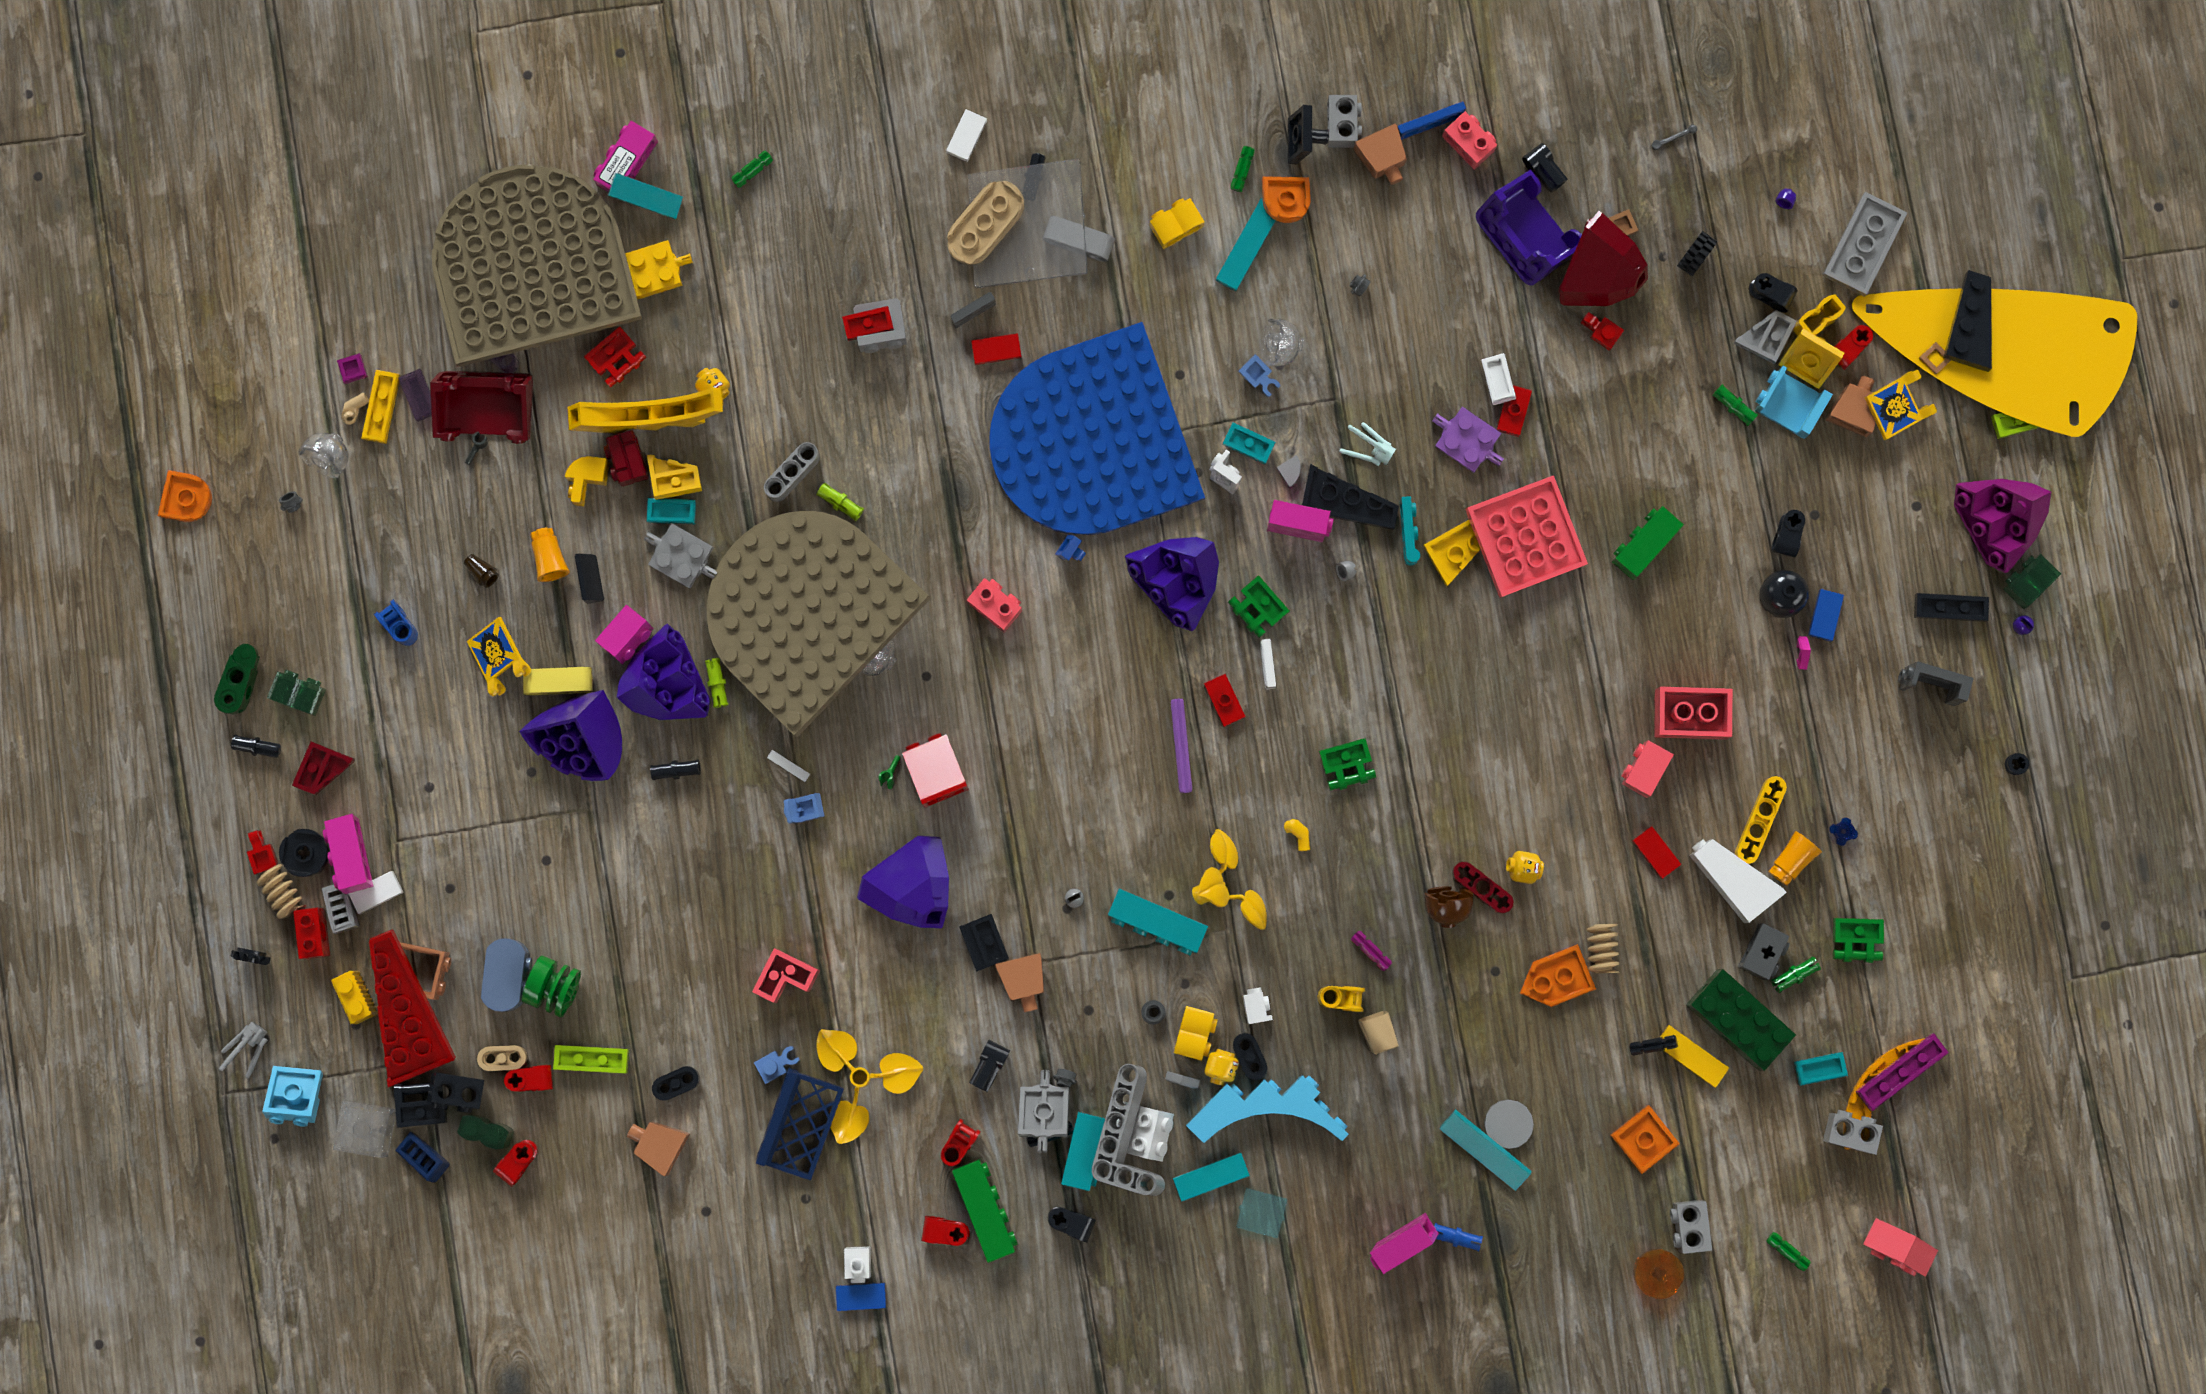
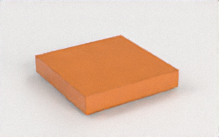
M1647 1105L1610 1135L1641 1174L1680 1144L1650 1105Z

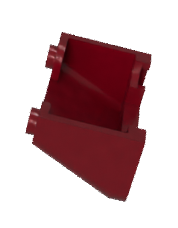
M443 371L438 373L430 382L433 438H440L441 441L449 442L454 441L455 437L460 434L479 432L480 434L506 435V438L514 444H522L530 439L533 375L527 373Z

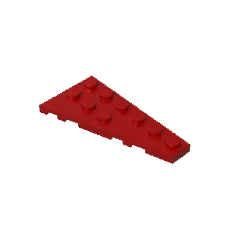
M392 929L370 938L369 947L375 977V993L378 1000L377 1009L381 1040L385 1054L384 1063L388 1077L387 1086L391 1087L454 1061L456 1056L394 930Z

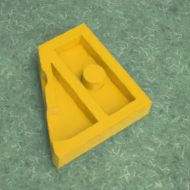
M647 455L655 500L702 491L697 466L687 463L680 464L678 461L668 459V461L655 458L654 455Z

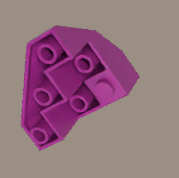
M2008 479L1963 482L1956 484L1954 507L1985 563L2007 573L2037 539L2049 513L2051 491L2033 483Z

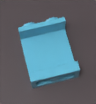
M1782 366L1778 371L1774 370L1767 380L1770 383L1766 391L1762 390L1755 401L1758 403L1755 411L1805 439L1810 435L1833 394L1826 390L1818 393L1785 373L1787 367Z

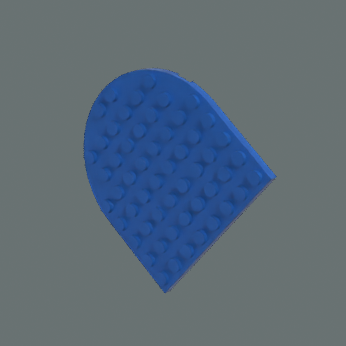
M1143 322L1052 352L1037 359L1012 379L997 403L990 428V453L995 474L1005 494L1020 511L1044 527L1066 534H1102L1205 499Z

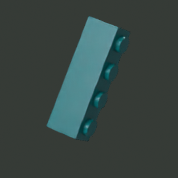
M1120 888L1108 913V916L1112 918L1111 923L1123 928L1125 924L1134 927L1133 932L1146 937L1147 933L1156 936L1155 941L1165 946H1169V943L1179 946L1177 951L1191 956L1192 952L1197 954L1208 928L1207 925Z

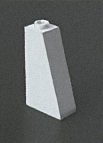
M1702 839L1692 847L1694 852L1689 856L1744 923H1750L1787 893L1781 886L1713 839L1707 842Z

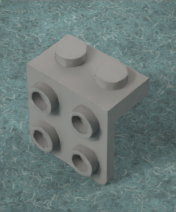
M898 299L859 304L854 307L855 314L888 306L894 328L893 331L858 336V346L861 352L874 353L883 348L897 349L901 348L902 345H907L901 304Z

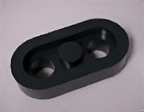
M1248 1033L1237 1035L1233 1041V1050L1244 1074L1253 1080L1263 1078L1267 1072V1063L1256 1039ZM1244 1040L1249 1043L1247 1050H1242L1240 1047V1043ZM1252 1063L1259 1065L1257 1072L1251 1071L1250 1066Z
M681 1067L657 1078L653 1082L652 1093L659 1100H670L696 1088L700 1081V1075L693 1067ZM686 1074H690L692 1076V1080L690 1083H686L684 1081V1076ZM663 1084L669 1085L670 1089L667 1093L661 1090Z

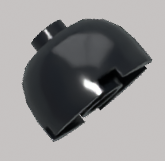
M1780 570L1772 573L1764 580L1760 587L1759 599L1762 607L1773 614V616L1789 618L1797 615L1805 608L1809 599V588L1806 580L1800 574L1794 571Z

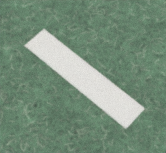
M774 750L767 757L804 782L810 775Z

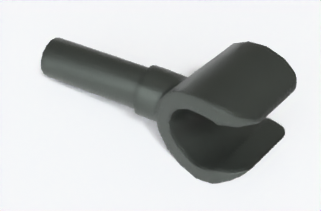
M479 432L473 434L472 440L474 445L464 462L468 465L471 464L479 449H484L488 445L486 436L481 443L476 442L480 436Z

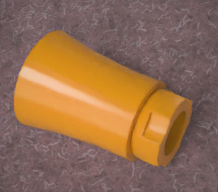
M545 527L531 532V545L536 563L537 581L550 582L567 576L570 571L563 558L553 528Z
M1795 831L1782 853L1774 861V866L1768 872L1779 882L1788 886L1792 879L1795 880L1801 871L1822 851L1805 836Z

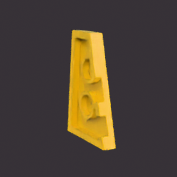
M1469 520L1423 545L1446 587L1481 550Z

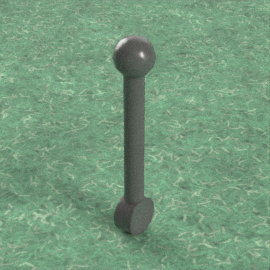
M1694 124L1690 125L1688 129L1661 141H1653L1652 149L1659 150L1661 145L1686 134L1696 133L1697 126Z

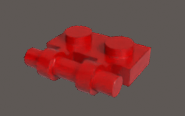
M620 326L584 356L600 376L607 370L611 373V376L605 380L610 388L617 382L620 384L624 380V376L631 370L638 369L641 366L640 363L647 357L642 351H639L635 356L630 353L636 347V344ZM625 357L627 362L617 370L613 365Z

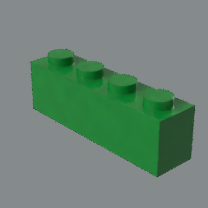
M981 1159L953 1169V1175L987 1262L989 1263L1016 1251L1014 1246L1018 1245L1014 1232H1009L1006 1223L1009 1222L1005 1209H1000L997 1200L1000 1199L998 1190L995 1185L991 1186L988 1180L991 1172L987 1162L982 1163Z

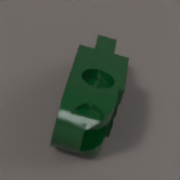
M241 644L234 649L232 655H229L214 695V703L219 711L233 715L239 714L247 708L258 674L256 669L260 658L258 650L254 646ZM242 672L243 680L240 683H236V674ZM231 695L233 697V702L227 704L229 697Z

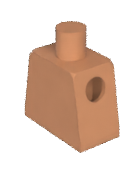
M1396 123L1355 142L1353 148L1355 153L1375 179L1386 174L1390 185L1403 180L1398 168L1404 166L1407 159Z
M1861 376L1858 386L1854 384L1847 385L1825 420L1864 437L1872 434L1875 420L1864 397L1873 393L1871 390L1875 381L1869 377Z
M1041 953L995 964L1010 1000L1021 999L1024 1012L1038 1009L1035 995L1044 993Z
M650 1122L646 1130L633 1124L627 1137L638 1143L634 1150L635 1155L661 1175L668 1176L690 1134L666 1125Z

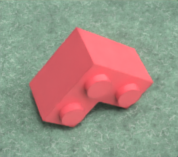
M774 948L752 992L773 1003H777L787 982L806 992H810L820 970Z
M1877 1218L1863 1244L1871 1249V1255L1881 1260H1884L1885 1257L1890 1258L1892 1265L1914 1277L1916 1273L1926 1277L1938 1252L1937 1249L1920 1238Z

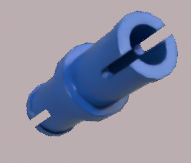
M1435 1223L1434 1227L1438 1232H1441L1438 1234L1437 1240L1452 1243L1453 1247L1459 1245L1479 1252L1483 1236L1461 1231L1462 1228L1457 1227V1229Z

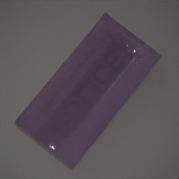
M417 369L399 377L398 379L415 420L419 422L431 417V392L422 370Z

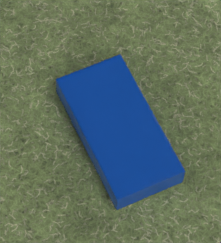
M1824 589L1819 590L1808 636L1830 642L1833 641L1844 598L1843 594Z
M885 1283L837 1285V1311L886 1308Z

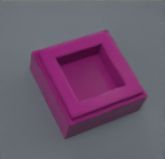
M360 353L337 360L345 384L368 377Z

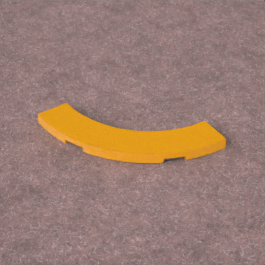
M1925 1038L1896 1046L1877 1058L1866 1069L1856 1083L1848 1100L1846 1111L1853 1113L1852 1118L1861 1120L1862 1116L1869 1118L1872 1116V1111L1868 1109L1855 1091ZM1845 1123L1843 1124V1134L1846 1132ZM1868 1128L1862 1129L1860 1133L1863 1141H1867L1870 1137Z

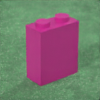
M1274 500L1267 531L1323 542L1325 536L1329 537L1334 519L1329 518L1331 511Z
M1424 1213L1378 1241L1370 1252V1260L1377 1270L1380 1269L1385 1274L1432 1245L1439 1233L1427 1214Z

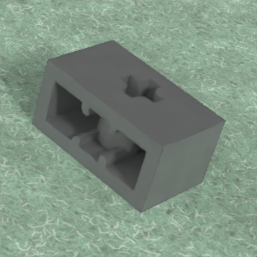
M1764 923L1758 924L1738 968L1762 980H1769L1770 977L1773 978L1779 969L1777 962L1780 956H1784L1789 948L1790 943L1787 941L1790 936ZM1768 948L1767 952L1770 954V957H1764V953L1761 950Z

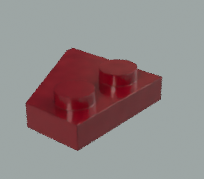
M310 741L292 786L317 795L352 765L355 759Z

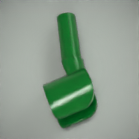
M896 755L888 770L882 771L879 774L880 786L887 781L888 789L894 787L893 774L901 759L900 756Z

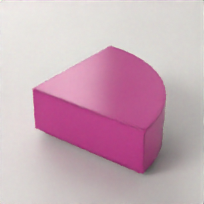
M1799 636L1797 648L1800 649L1799 658L1796 659L1798 669L1807 670L1811 648L1808 638L1806 636Z

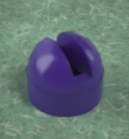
M1785 188L1779 192L1775 202L1781 208L1792 209L1796 202V194L1791 189Z
M2026 615L2017 617L2013 622V629L2019 635H2026L2034 628V621ZM2021 620H2023L2029 626V629L2024 623L2021 622Z

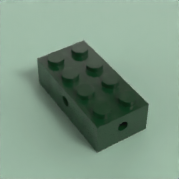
M1717 969L1686 1004L1692 1012L1758 1071H1765L1796 1036L1790 1028L1724 969Z

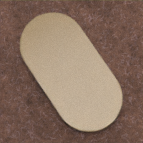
M995 181L986 185L948 232V251L952 257L966 265L977 264L985 260L1021 217L1024 210V198L1021 191L1008 181Z

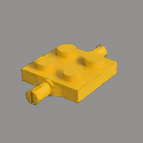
M669 240L625 253L637 299L683 286L680 278V267L693 263L690 253L677 258L672 252Z

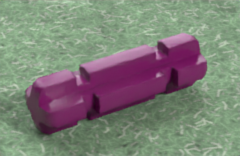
M1357 931L1352 936L1351 941L1356 946L1359 945L1361 947L1360 950L1373 962H1376L1382 971L1387 970L1391 966V960L1387 956H1383V952L1370 940H1367L1361 931Z

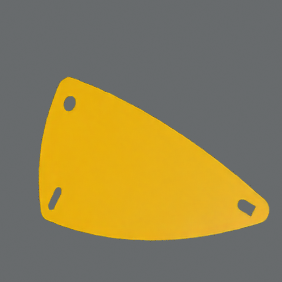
M1962 288L1867 294L1865 297L1860 295L1853 300L1852 309L1858 317L1898 352L1938 380L2001 413L2071 437H2079L2085 434L2102 416L2114 399L2127 373L2137 332V312L2129 303L2063 293L1991 289L1992 369L1987 372L1951 360L1935 374L1919 357L1935 342L1944 350L1946 349ZM1866 304L1880 305L1883 310L1879 314L1866 313ZM2114 318L2119 322L2120 328L2116 333H2108L2104 329L2103 323L2106 319ZM1936 350L1927 356L1936 367L1945 360ZM2072 401H2076L2079 404V423L2076 426L2071 425L2069 421V404Z

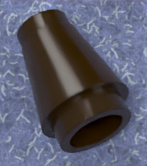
M470 554L464 560V565L480 586L488 588L497 581L499 574L494 566L474 554Z

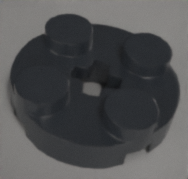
M297 829L281 842L279 859L290 874L298 877H311L321 873L326 866L329 846L325 842L324 837L318 832L310 829ZM304 846H307L310 856L302 860V856L298 855V852L303 850Z

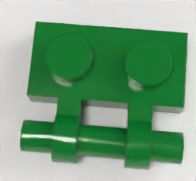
M1259 575L1240 591L1246 598L1244 601L1240 602L1235 596L1228 601L1233 608L1234 614L1236 616L1239 615L1248 625L1247 629L1250 632H1254L1258 638L1266 633L1261 627L1264 621L1272 628L1290 612ZM1250 605L1260 614L1255 619L1246 609Z
M1366 738L1319 751L1325 775L1333 772L1336 775L1335 780L1328 781L1330 791L1338 788L1339 790L1347 789V786L1359 782L1360 784L1368 783V780L1376 778L1374 769L1367 771L1364 769L1363 764L1372 762ZM1356 767V774L1344 777V769Z
M1833 918V943H1843L1842 950H1833V959L1842 960L1843 962L1864 960L1865 963L1882 961L1883 951H1874V944H1884V919ZM1852 943H1865L1864 951L1852 950Z

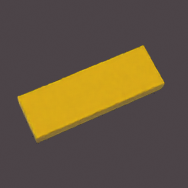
M380 370L375 371L361 439L387 444L401 377L400 374Z
M1668 1025L1660 1037L1664 1039L1666 1036L1675 1035L1678 1047L1668 1050L1665 1048L1663 1051L1716 1088L1729 1070V1067Z

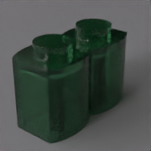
M2042 554L2036 557L2033 555L2029 556L2021 564L2024 567L2018 574L2015 571L2005 580L2007 585L2003 590L2023 609L2029 607L2061 575Z
M286 669L284 673L277 671L267 698L316 716L326 689L320 687L321 682L311 678H307L305 682L298 679L299 674Z
M466 1115L462 1117L457 1133L466 1140L480 1141L491 1149H504L509 1147L514 1130L503 1123H491L487 1118L480 1115Z

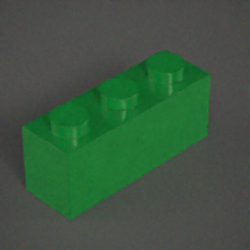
M1664 506L1659 508L1658 511L1653 508L1644 518L1647 523L1642 528L1637 526L1629 535L1632 540L1627 545L1622 543L1613 553L1616 557L1612 563L1631 580H1635L1684 525Z

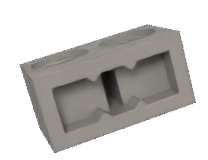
M1357 95L1328 96V148H1354L1355 142L1362 138V126H1357V117H1361L1362 106L1361 103H1357ZM1346 106L1351 112L1343 114L1338 108ZM1347 129L1351 135L1348 137L1341 136L1339 130Z
M1838 1110L1837 1114L1829 1113L1823 1138L1824 1142L1877 1155L1883 1126L1877 1125L1876 1119L1862 1116L1861 1120L1852 1118L1853 1113ZM1841 1121L1846 1124V1132L1842 1135L1836 1129ZM1864 1128H1868L1870 1131V1137L1867 1141H1863L1860 1136Z
M1695 1200L1673 1203V1209H1670V1219L1676 1228V1233L1673 1234L1674 1247L1678 1248V1252L1685 1254L1712 1251L1706 1201ZM1687 1208H1691L1694 1212V1216L1690 1221H1685L1683 1218V1212ZM1694 1232L1697 1236V1241L1694 1245L1689 1246L1686 1243V1237L1689 1233Z

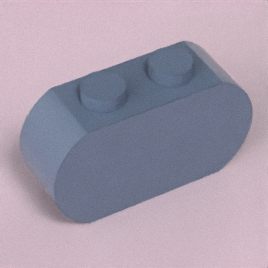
M498 939L486 949L481 999L488 1008L494 1011H513L523 1004L522 994L527 980V972L530 973L532 969V958H529L530 953L527 947L517 940Z

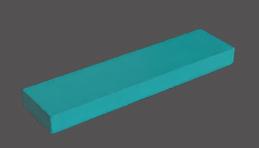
M1262 198L1216 278L1217 282L1234 291L1238 290L1276 222L1266 212Z
M1456 1109L1440 1126L1439 1129L1515 1191L1531 1175L1532 1171Z

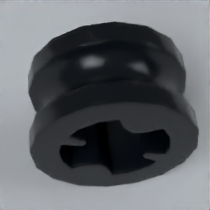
M2012 754L2005 760V769L2011 775L2023 774L2029 768V760L2024 754ZM2020 759L2021 762L2019 764H2022V768L2015 770L2012 767L2014 766L2012 760Z

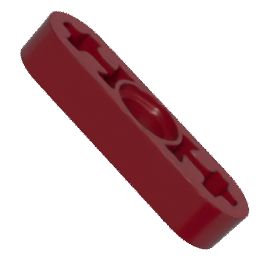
M1460 862L1454 866L1452 870L1454 880L1465 889L1470 890L1474 896L1492 910L1502 914L1512 909L1514 904L1513 897L1472 864ZM1467 867L1469 869L1467 873L1472 878L1475 876V873L1479 876L1473 881L1471 887L1467 884L1471 880L1467 877L1462 879L1458 877L1460 875L1458 868L1463 869ZM1479 881H1486L1489 884L1490 889L1487 894L1482 895L1477 892L1476 885ZM1494 889L1498 890L1495 894L1498 898H1503L1504 896L1507 898V908L1504 906L1498 908V901L1494 898H1491L1490 902L1487 900L1493 894Z

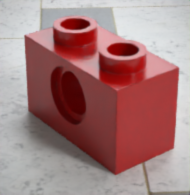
M316 907L295 910L294 920L299 959L308 960L329 957L330 948L325 908Z

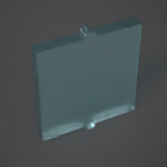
M1246 1188L1242 1205L1239 1206L1240 1214L1236 1227L1278 1238L1281 1223L1285 1220L1283 1215L1287 1198Z

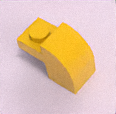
M581 457L568 467L565 478L573 482V484L569 485L568 498H571V502L575 506L584 507L587 484L607 485L610 462L606 458Z

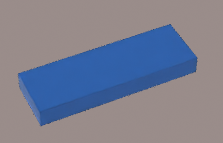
M1462 101L1398 125L1397 128L1401 140L1456 120L1466 111L1464 102Z

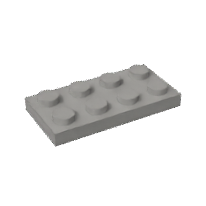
M1864 192L1822 276L1865 297L1907 212Z

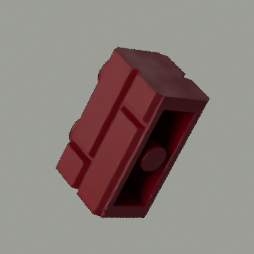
M633 430L606 438L607 445L603 447L607 459H612L614 467L610 468L614 482L618 481L624 487L649 479L638 439Z

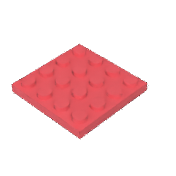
M1554 475L1465 509L1499 598L1588 564Z

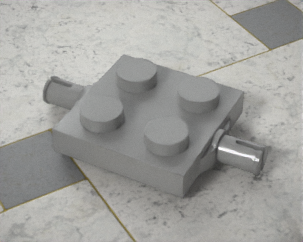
M671 523L666 534L661 538L650 532L646 534L654 539V541L646 536L644 541L656 547L655 553L648 565L688 588L692 587L696 578L701 574L714 579L715 576L709 573V571L715 575L717 572L707 565L708 557L714 549L713 546Z
M1041 1070L1040 1084L1033 1087H1020L1019 1137L1038 1138L1037 1152L1042 1153L1043 1151V1153H1047V1141L1049 1138L1068 1137L1069 1087L1051 1085V1071L1046 1070L1045 1075V1071Z

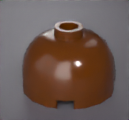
M1452 886L1428 889L1427 893L1425 892V909L1428 916L1435 922L1440 923L1444 928H1454L1456 924L1465 921L1472 911L1473 893L1470 890L1459 887V892L1451 891Z

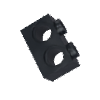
M437 1072L432 1073L427 1102L433 1103V1108L448 1110V1106L458 1107L457 1112L472 1113V1109H480L484 1080ZM441 1085H445L449 1091L448 1096L444 1099L438 1095V1088ZM466 1088L470 1089L473 1094L470 1102H465L462 1098V1092Z

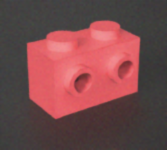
M1466 111L1451 123L1442 135L1450 146L1474 170L1494 153L1497 147L1495 137L1490 132H1485L1480 127L1478 119L1473 115L1469 116Z
M984 578L968 597L967 603L1005 633L1022 612V607L1019 606L1021 601L1012 594L1009 596L1005 595L1001 591L1003 587L995 580L991 579L988 581Z
M1649 740L1644 742L1643 745L1639 743L1633 753V756L1636 757L1633 764H1628L1621 775L1624 778L1622 785L1645 798L1650 797L1674 754Z

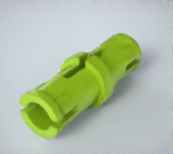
M823 483L816 494L833 505V509L842 511L855 522L864 511V508L848 499L845 493H839L827 485V483Z
M714 658L712 661L710 659L706 660L705 664L709 678L707 686L711 689L713 708L728 706L724 686L726 679H723L720 658Z

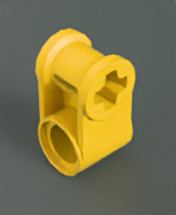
M1326 986L1318 992V1002L1326 1008L1363 1012L1364 1009L1361 1005L1362 993L1365 992V988ZM1327 990H1331L1335 994V1001L1331 1004L1326 1003L1323 997Z

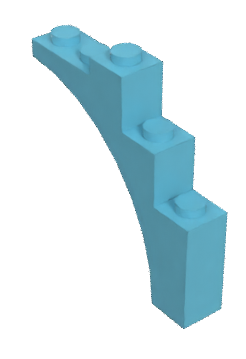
M1301 1075L1282 1096L1279 1094L1282 1089L1273 1080L1267 1082L1263 1079L1244 1100L1241 1098L1244 1093L1234 1083L1231 1086L1226 1083L1186 1124L1203 1143L1216 1132L1235 1121L1253 1115L1270 1113L1294 1115L1308 1119L1326 1128L1341 1141L1349 1135L1345 1131L1348 1126L1339 1117L1333 1119L1327 1113L1330 1109L1320 1099L1318 1102L1314 1101L1320 1093L1316 1089L1319 1084L1309 1075L1307 1078Z

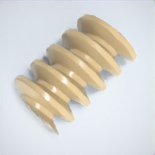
M282 864L270 868L257 880L258 886H264L261 891L262 894H269L266 898L267 902H274L271 908L273 911H278L276 914L278 919L291 917L294 915L295 910H302L306 907V905H298L302 900L301 896L293 897L297 888L288 889L292 880L283 881L288 873L278 872L283 866Z
M1597 924L1587 928V932L1594 934V936L1587 938L1588 942L1594 943L1593 946L1588 948V951L1595 953V955L1588 957V961L1595 963V965L1588 967L1589 971L1595 973H1619V971L1612 969V967L1619 965L1618 961L1612 960V957L1619 955V952L1612 950V947L1617 946L1618 942L1611 940V938L1618 936L1617 932L1611 931V928L1618 926V924Z

